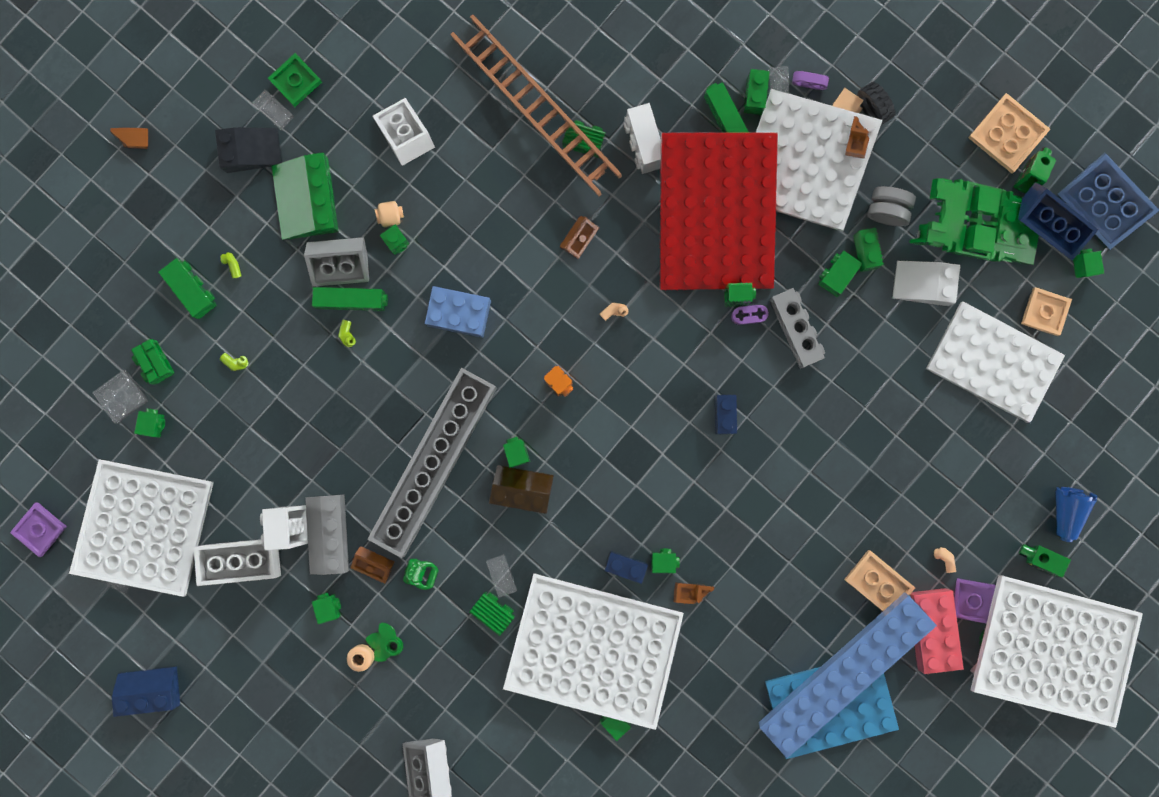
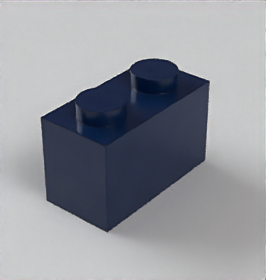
M736 395L714 396L715 435L737 434Z
M610 551L604 570L642 584L648 564Z

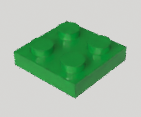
M296 53L268 77L270 82L294 107L322 83L321 79Z

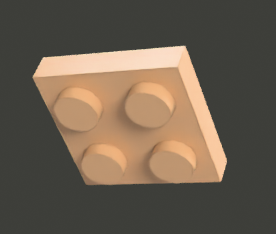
M1037 287L1032 288L1021 324L1060 336L1072 299Z

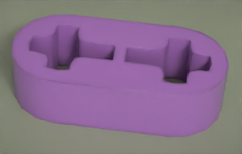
M796 71L793 73L792 84L800 87L825 90L828 87L829 78L825 75Z
M763 305L743 306L736 308L732 312L731 318L737 325L755 324L765 321L769 312ZM760 309V312H764V315L759 319L758 316H752L751 313H756ZM741 311L742 314H748V317H744L740 321L735 315Z

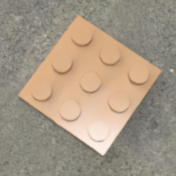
M1006 93L968 138L1010 173H1014L1049 132L1050 128Z

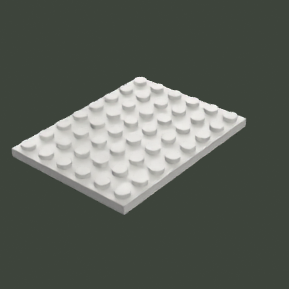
M533 574L503 689L656 730L684 613Z
M998 575L971 691L1116 728L1143 613Z

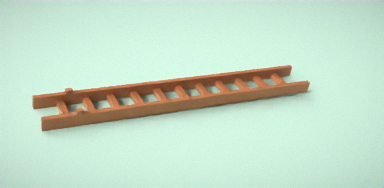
M471 15V20L481 31L466 44L454 32L451 33L452 38L599 197L601 191L592 181L594 179L597 181L605 174L604 170L607 167L618 178L622 177L621 173L495 39L489 30L474 15ZM486 35L493 44L476 57L470 49ZM498 48L505 57L488 70L482 64V61ZM510 61L517 70L500 83L494 77V74ZM522 74L529 84L513 97L506 90V87ZM535 88L541 96L525 110L518 101ZM546 100L553 107V110L537 123L530 114ZM559 114L566 123L549 136L542 127ZM571 127L579 136L562 150L554 141ZM583 140L591 150L574 163L567 154ZM596 154L604 163L587 177L579 168Z

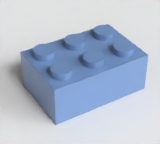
M433 286L425 324L428 327L483 338L491 300L488 297Z

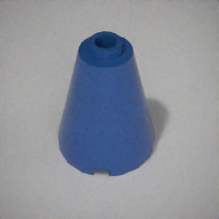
M1056 487L1057 535L1061 537L1060 540L1073 542V540L1078 539L1097 501V495L1090 492L1088 496L1083 493L1084 490L1061 487L1060 489Z

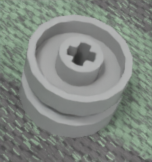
M876 187L872 195L874 203L869 206L867 216L871 220L885 225L907 226L911 219V212L909 210L914 208L916 196L899 188Z

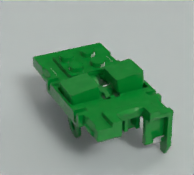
M935 178L932 181L929 199L942 201L937 202V206H941V211L935 213V216H939V222L932 221L928 222V224H920L917 239H910L909 243L935 247L942 246V251L992 262L1005 261L1034 265L1039 235L1018 220L1023 197L1013 195L1012 191L1006 192L1003 189L961 179L952 182L949 179ZM966 211H971V212H972V213H971V218H969V216L965 215V212H966ZM982 214L991 216V221L982 220ZM964 219L967 220V222H970V226L968 228L967 225L964 224Z

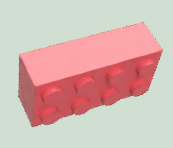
M944 588L912 592L909 596L937 625L915 645L918 670L923 674L964 670L953 591Z

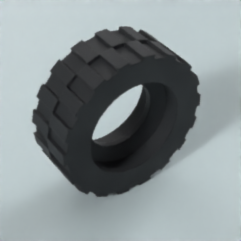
M870 82L858 91L857 96L864 100L861 103V107L867 116L882 120L881 126L894 118L896 115L894 104L888 93L878 83Z

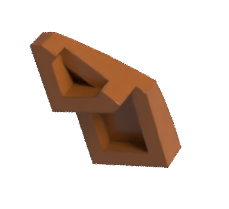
M854 116L845 155L865 159L869 143V132L866 128L864 129L857 116Z
M110 128L111 134L120 140L125 147L148 149V128Z
M675 582L674 602L700 603L703 597L714 590V587Z

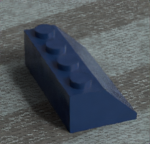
M1036 182L1022 198L1018 220L1070 260H1073L1099 230L1050 190Z

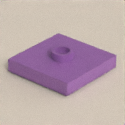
M34 503L10 533L38 557H42L67 526L42 505Z
M957 578L954 595L956 617L987 624L996 585Z

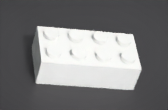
M306 505L262 509L260 524L263 526L264 534L261 535V544L264 546V550L290 549L308 544Z
M261 539L194 547L197 586L272 579L281 576L279 549L264 550Z

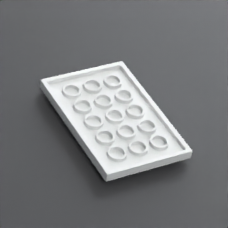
M960 302L926 369L1013 416L1030 423L1065 355L973 306Z

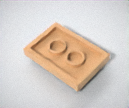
M870 550L864 554L844 579L881 611L889 607L904 592L910 595L915 589L912 584Z

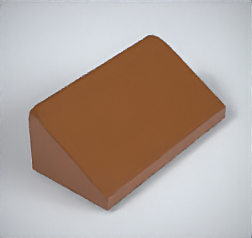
M580 216L561 243L560 248L579 259L599 227L588 218Z
M359 547L350 568L382 583H386L395 562L364 547Z

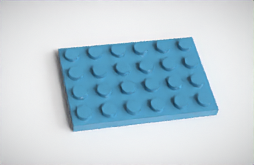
M820 667L765 681L772 710ZM884 673L786 759L899 730Z

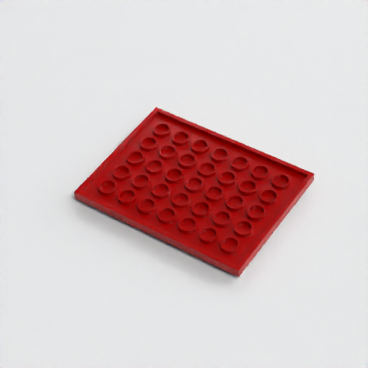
M661 133L660 290L726 289L729 283H752V288L774 289L778 133Z

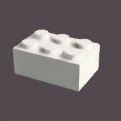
M650 103L627 109V115L624 117V128L626 134L630 133L629 144L631 151H635L637 169H641L642 174L660 169L661 139Z

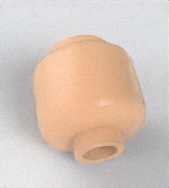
M395 201L380 203L378 209H375L377 222L384 228L395 224L399 225L401 222L400 218H404L402 206L398 207Z
M363 644L352 648L347 655L348 666L357 672L365 671L374 661V652L369 646Z

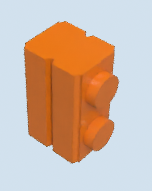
M555 366L544 376L545 382L558 396L563 395L566 397L573 390L572 380L567 374H564V371L559 366Z

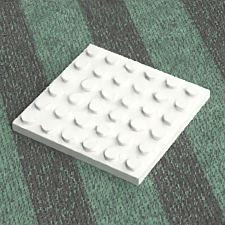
M771 89L756 133H778L776 211L843 232L882 120ZM854 116L859 118L861 125L869 132V143L865 159L845 155Z
M99 459L69 574L185 597L195 561L194 547L199 544L214 482Z

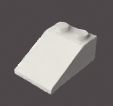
M406 98L373 115L374 120L401 165L435 148L428 131Z
M897 261L892 299L943 306L955 304L960 265L942 262Z

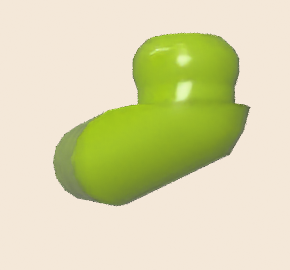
M229 252L220 256L221 262L223 264L228 263L232 278L241 277L239 264L233 254Z
M342 319L338 337L346 347H352L355 345L356 340L349 332L351 321Z
M224 353L219 359L232 371L242 370L248 366V359L245 356L233 359L227 353Z

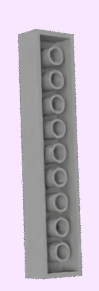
M463 368L460 369L370 533L369 541L400 558L406 556L496 391V386Z

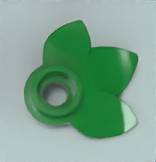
M380 623L379 632L366 637L369 646L375 650V661H386L390 656H397L403 650L402 640L396 637L395 629L387 623ZM391 643H396L397 648L393 649Z

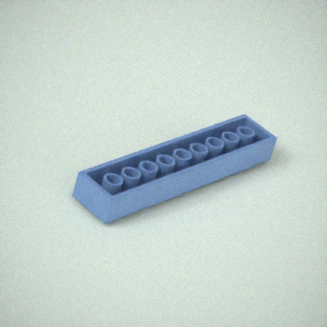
M904 592L759 721L760 729L788 758L937 625Z

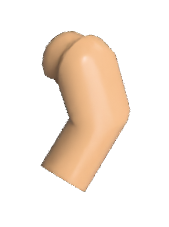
M611 303L599 315L605 321L612 315L624 317L628 314V308L624 304Z
M946 548L935 549L934 557L945 562L946 573L956 572L954 555Z

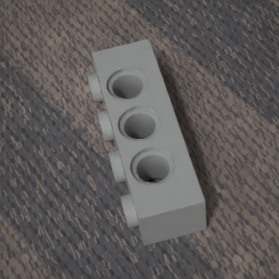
M794 288L769 299L800 369L824 359L825 350L821 343L818 344L816 339L817 332L809 324V314L800 304L802 300L798 291L795 292ZM787 306H792L795 309L794 315L787 313ZM795 323L802 325L803 331L801 333L794 329ZM804 340L810 343V350H805L802 347Z

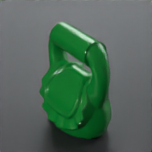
M410 559L405 569L403 582L408 585H414L422 590L431 589L434 586L439 570L432 562ZM426 567H431L427 583L423 585L421 582L423 581L422 578Z

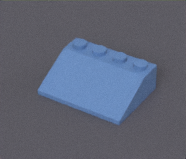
M1106 153L1102 154L1058 193L1068 206L1099 229L1096 235L1110 250L1159 212V209Z

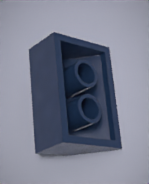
M177 666L119 673L112 694L113 716L167 711L180 706Z

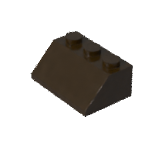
M497 465L489 504L547 514L554 475Z

